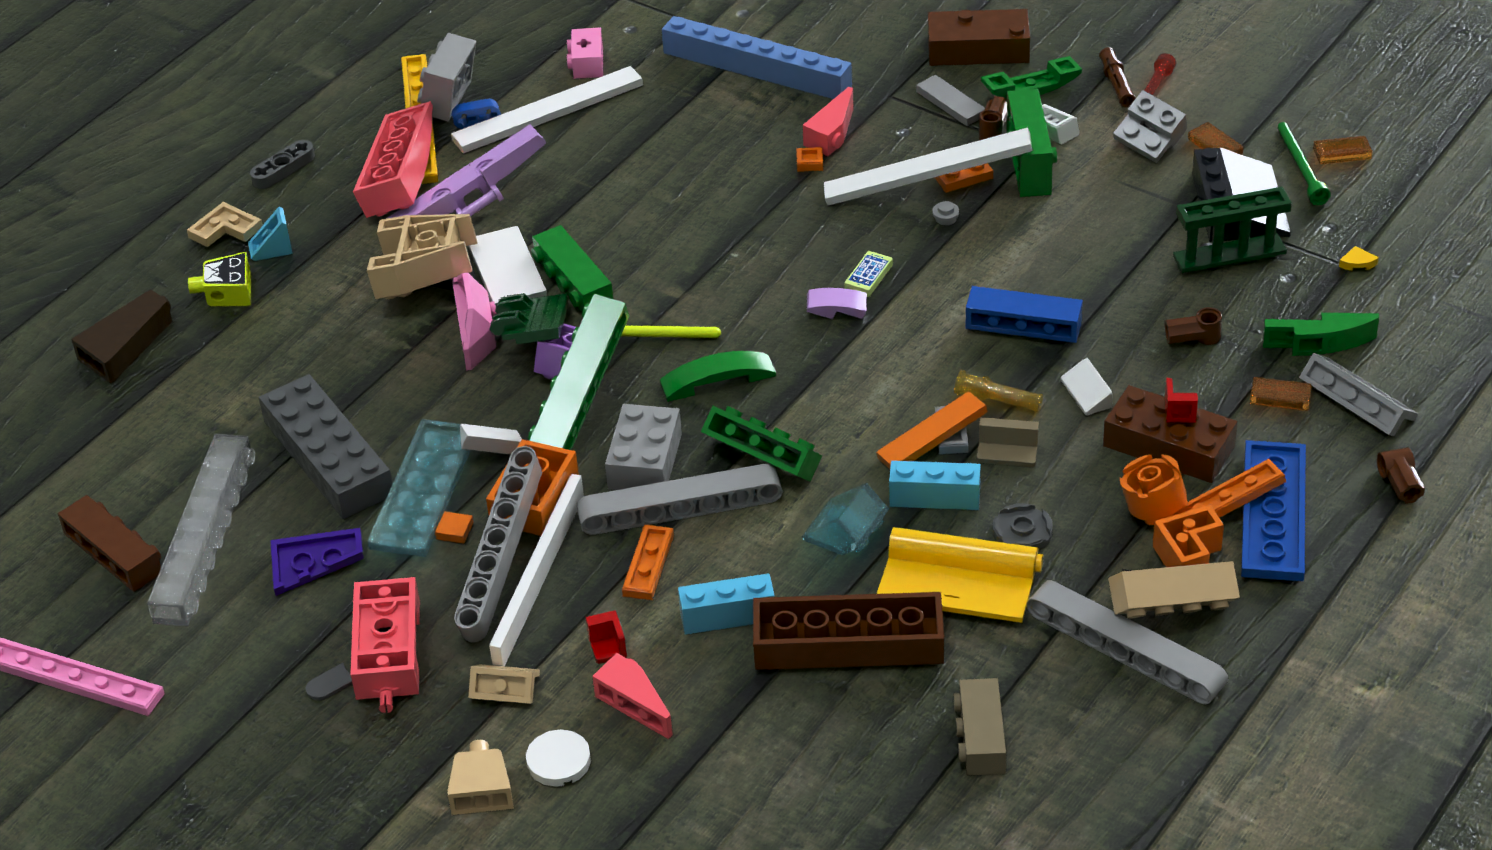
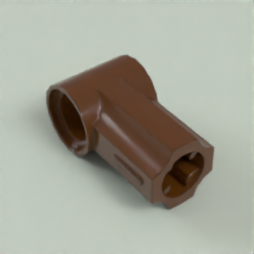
M995 96L992 100H988L985 110L980 113L979 140L1002 135V128L1007 118V102L1004 100V97Z
M1206 307L1200 309L1196 316L1165 320L1164 327L1167 343L1172 344L1198 340V342L1205 345L1218 343L1221 339L1222 330L1221 312L1216 308Z
M1410 448L1394 449L1377 454L1379 474L1382 478L1389 479L1399 500H1403L1408 504L1416 502L1418 498L1424 495L1425 487L1415 470V460Z

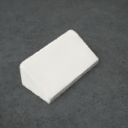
M1088 358L1080 361L1061 376V382L1085 416L1112 408V391Z
M468 424L460 425L461 449L511 454L522 440L517 430Z

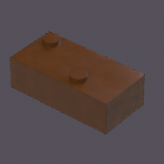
M1028 9L928 12L929 66L1030 63Z

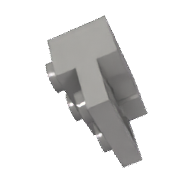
M1142 90L1128 108V115L1114 131L1113 139L1157 163L1167 149H1173L1187 131L1186 114Z

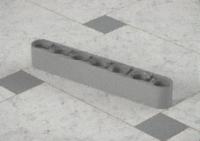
M528 446L516 448L509 457L455 612V623L462 637L468 642L481 641L488 633L542 475V468L536 453ZM503 541L501 544L495 545L497 542ZM494 567L491 571L485 572L487 569ZM485 594L483 597L476 599L479 595ZM476 621L473 625L466 626L469 622Z
M760 464L584 496L577 503V511L582 531L589 535H596L644 526V524L651 525L768 504L780 499L783 490L776 468L771 464Z
M1047 580L1027 600V609L1036 619L1198 703L1209 704L1228 682L1226 671L1217 663L1120 614L1115 615L1114 611L1055 581Z

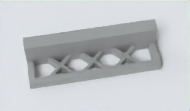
M1313 353L1299 376L1306 383L1388 435L1395 436L1404 419L1415 421L1418 413L1328 357Z

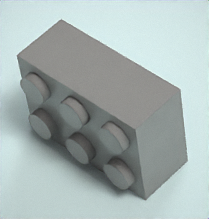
M447 33L444 40L438 42L436 53L431 54L428 67H423L420 75V82H423V88L419 91L417 101L421 104L431 101L433 105L432 117L449 122L453 108L459 104L471 83L476 40Z
M632 404L622 405L605 462L608 489L620 490L669 481L682 435L679 408Z

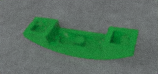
M1070 56L1048 61L1046 70L1009 78L1003 71L982 76L981 82L993 95L1007 98V91L1038 89L1039 94L1042 95L1054 91L1078 77L1082 73V68Z
M730 351L712 354L688 362L662 377L660 385L667 402L695 396L694 387L744 375H746L750 383L776 377V371L768 354L754 351Z

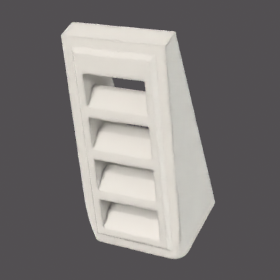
M1046 104L1042 105L1049 138L1062 145L1079 135L1077 117Z

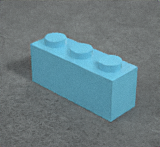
M891 461L889 477L890 507L979 510L981 464Z
M770 574L678 587L684 634L753 624V598L775 597Z

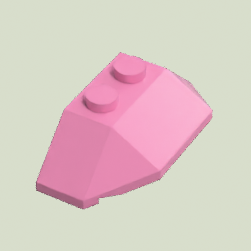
M462 273L452 278L467 371L472 370L496 348L495 335L489 328L492 317L497 313L495 312V301L489 302L487 290L469 273Z

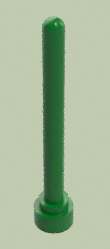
M1280 122L1277 128L1308 184L1307 196L1313 205L1325 204L1331 197L1330 190L1325 183L1317 180L1287 123Z

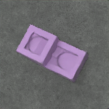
M844 288L810 289L807 293V312L833 319L837 311L863 319L866 313L867 293Z

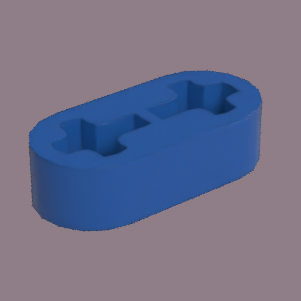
M483 99L456 105L451 115L454 125L459 129H464L499 116L501 112L495 100ZM491 109V113L486 114V110ZM466 114V118L461 119V115Z

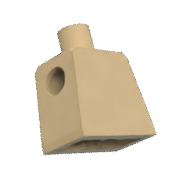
M474 740L470 743V751L458 752L454 756L448 786V799L452 815L514 809L510 782L501 750L489 749V744L485 740Z

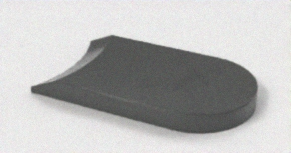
M344 662L310 680L306 685L308 697L313 700H324L352 685L351 675L346 670Z

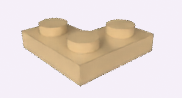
M222 202L188 228L187 234L189 239L209 247L225 233L246 242L257 233L263 224L261 219Z

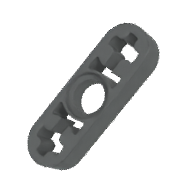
M308 140L296 141L253 167L250 171L252 185L258 189L269 188L311 162L315 158L313 144ZM281 163H288V164H286V165L278 166V164H281Z

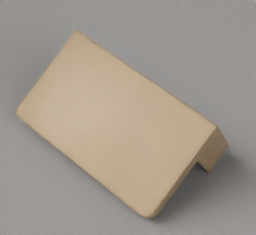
M482 664L471 666L468 698L533 703L534 679L540 676V670Z

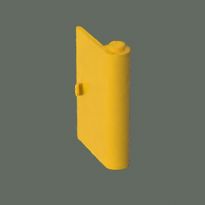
M893 527L889 541L888 561L877 594L941 592L942 611L1022 623L1035 573H1041L1044 555L1038 554V547Z

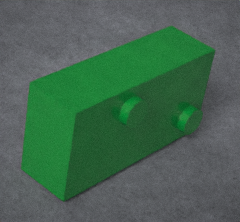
M1039 90L1007 91L1006 133L1028 128L1033 150L1012 157L1020 197L1052 195L1053 163H1057L1056 147L1051 146Z

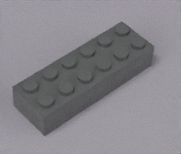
M310 374L258 397L265 424L342 519H346L395 495L390 469Z

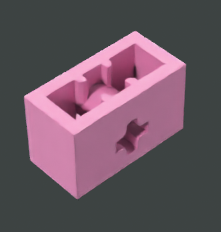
M601 27L572 29L571 39L567 40L568 69H573V78L602 77L603 41Z

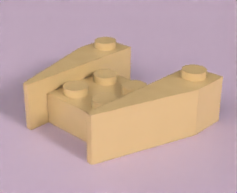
M470 214L404 215L379 221L377 235L383 255L371 257L367 267L375 299H393L398 295L457 277L462 273L472 272L466 246L478 244Z

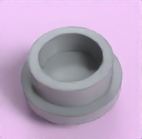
M943 201L933 207V217L941 225H951L956 222L959 216V207L952 202Z

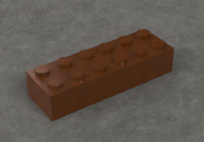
M941 592L753 598L755 670L944 664Z

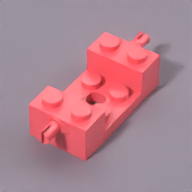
M416 577L354 582L350 675L356 700L380 698L379 710L382 713H386V706L388 713L393 710V697L419 694L416 625H420V598ZM391 627V629L386 632H379L380 628Z

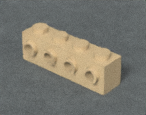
M1233 561L1122 571L1108 578L1114 614H1127L1128 619L1146 616L1147 611H1155V616L1172 614L1174 609L1182 608L1183 613L1197 612L1202 610L1201 606L1209 605L1211 610L1228 608L1229 602L1240 598Z

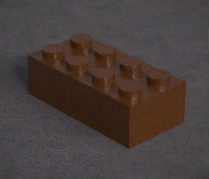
M1128 385L1104 421L1103 446L1136 458L1145 455H1152L1153 459L1162 458L1161 454L1171 456L1177 461L1181 473L1213 483L1235 447L1238 421L1197 408L1196 423L1166 422L1164 396Z

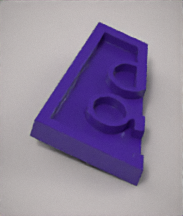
M353 528L270 540L275 596L364 559L361 529Z

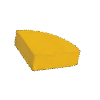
M1355 246L1340 259L1339 267L1350 271L1353 268L1366 267V270L1378 265L1379 257Z

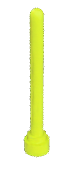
M625 326L621 337L718 338L721 335V330L718 327Z

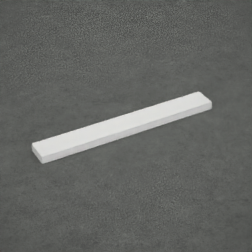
M629 66L451 133L452 141L464 154L514 135L529 124L535 127L643 86V80Z
M1020 129L824 182L825 201L827 206L1031 152L1033 150L1029 129Z
M571 474L491 640L489 647L494 666L506 665L576 515L577 503L584 497L581 475Z

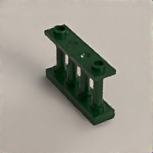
M1283 186L1177 205L1176 215L1184 230L1187 231L1186 250L1173 252V257L1181 273L1285 255L1287 249L1278 233H1276L1278 214L1291 212L1292 202ZM1266 216L1264 236L1250 238L1251 219ZM1240 221L1238 240L1223 243L1225 224ZM1214 226L1212 245L1197 248L1199 228Z

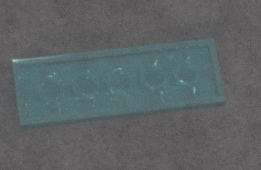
M421 419L367 541L369 550L421 557L427 556L435 537V530L444 511H446L471 451L461 449V424Z

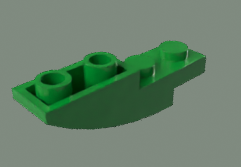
M1321 313L1320 320L1264 319L1263 348H1292V356H1309L1313 353L1319 355L1355 348L1377 338L1379 313Z

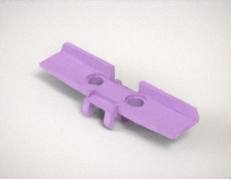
M529 124L415 199L412 206L404 210H398L388 218L404 215H444L453 212L456 214H470L472 216L496 199L499 202L504 199L496 187L497 182L509 175L543 147L546 141ZM476 188L479 189L483 196L466 206L463 199L464 196Z

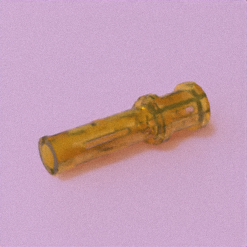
M960 370L954 388V393L957 395L965 394L969 391L980 401H986L989 398L1034 410L1035 412L1040 411L1041 406L1039 404L1043 402V394H1036L994 383L988 376L981 378L969 375L965 370Z

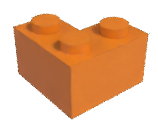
M1211 505L1156 520L1154 522L1153 548L1166 567L1209 564L1210 554L1222 550L1224 524Z

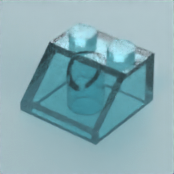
M864 483L831 498L803 534L802 538L806 542L841 555L854 550L859 552L869 544L870 540L868 537L871 533L882 526L884 523L882 518L889 508L867 483Z

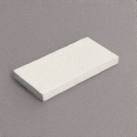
M518 226L476 236L478 244L468 246L491 302L495 301V307L499 302L498 300L501 297H507V295L525 293L529 298L547 296V290Z

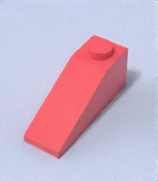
M847 87L803 124V146L808 148L822 147L823 154L826 156L831 155L842 146L853 112V88Z
M616 653L592 676L596 698L667 739L673 735L671 715L644 670L636 661Z

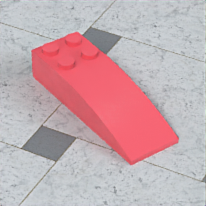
M431 101L384 116L353 190L366 218L375 215L380 217L395 209L404 210L414 204L424 178L430 151L433 111Z

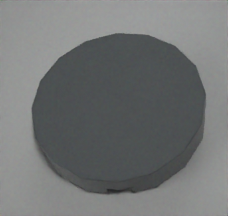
M1016 503L1006 506L993 519V537L996 542L1038 547L1041 550L1049 544L1053 535L1051 517L1043 509L1042 512L1035 509V505Z

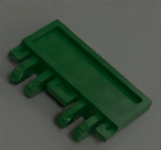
M525 293L507 295V297L504 296L498 300L499 302L495 310L497 314L492 317L489 328L495 336L502 335L503 341L515 339L516 344L560 339L569 305L567 293L529 298Z

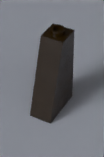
M151 289L73 337L71 340L77 360L111 384L172 322L170 302L165 296H160Z

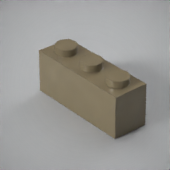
M998 678L959 680V693H953L954 713L960 712L961 718H956V736L963 737V743H958L959 763L965 762L966 776L1006 774V747Z

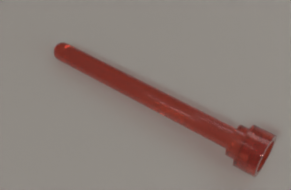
M1163 53L1158 56L1154 63L1155 73L1144 91L1153 95L1163 77L1172 74L1177 64L1172 55Z

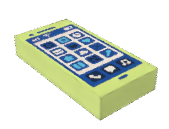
M868 251L845 281L844 289L867 293L866 297H870L893 266V258Z

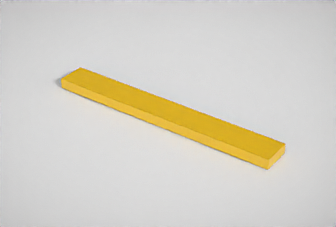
M426 54L401 57L406 108L421 104L417 100L419 91L423 88V82H420V75L423 67H427ZM433 120L428 163L421 184L439 182Z

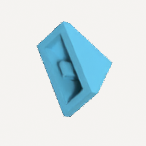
M278 207L248 242L252 260L259 261L293 254L283 208Z

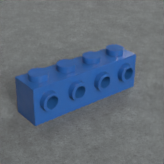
M972 286L966 304L965 329L1077 343L1082 322L1083 300Z

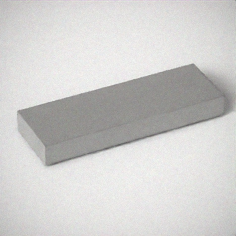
M937 75L916 85L917 93L966 126L978 121L980 113L985 110L983 106Z

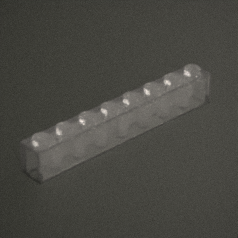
M214 435L147 602L153 624L189 626L192 615L197 613L200 594L206 590L207 576L209 571L214 569L215 555L217 550L222 548L223 534L226 527H229L231 524V513L234 506H237L239 503L241 487L246 485L249 466L253 465L255 461V450L251 448L248 436Z

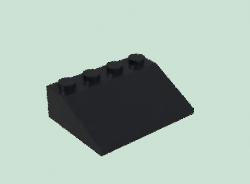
M1223 148L1194 149L1192 176L1199 201L1278 187L1272 166ZM1285 213L1278 214L1276 233H1278L1279 237L1291 236ZM1266 216L1251 219L1250 238L1264 236ZM1240 221L1225 224L1224 241L1238 240ZM1214 226L1206 227L1209 242L1213 240Z

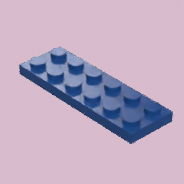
M1246 440L1244 472L1270 459L1285 474L1286 482L1243 505L1241 577L1304 581L1306 444Z

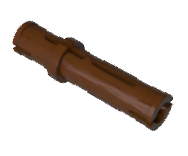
M1104 48L1100 51L1099 57L1104 65L1103 71L1105 76L1110 79L1121 106L1129 107L1136 98L1123 73L1124 66L1117 59L1113 48Z

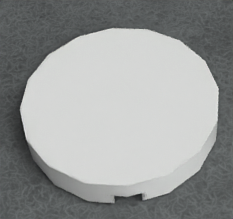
M568 730L548 731L536 737L526 752L527 767L534 780L548 786H564V782L572 780L573 783L580 780L588 771L591 763L588 743L579 734Z

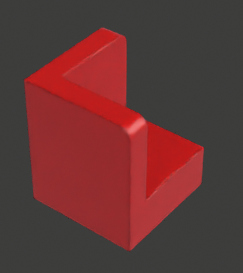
M1166 378V422L1196 423L1197 393H1173L1172 378Z
M616 610L586 617L588 639L596 663H606L616 653L626 658L625 637Z

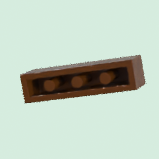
M85 495L58 513L64 534L133 592L163 573L159 561L161 554L158 549L152 544L148 545L145 543L137 531L129 530L118 516L113 517L101 502L96 503L88 495Z

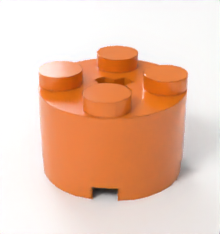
M1161 454L1162 458L1155 459L1152 458V455L1139 457L1125 466L1123 469L1124 475L1122 478L1120 477V484L1129 512L1134 517L1144 520L1148 525H1154L1156 520L1169 517L1177 511L1185 509L1188 505L1187 492L1179 465L1174 458L1168 455Z

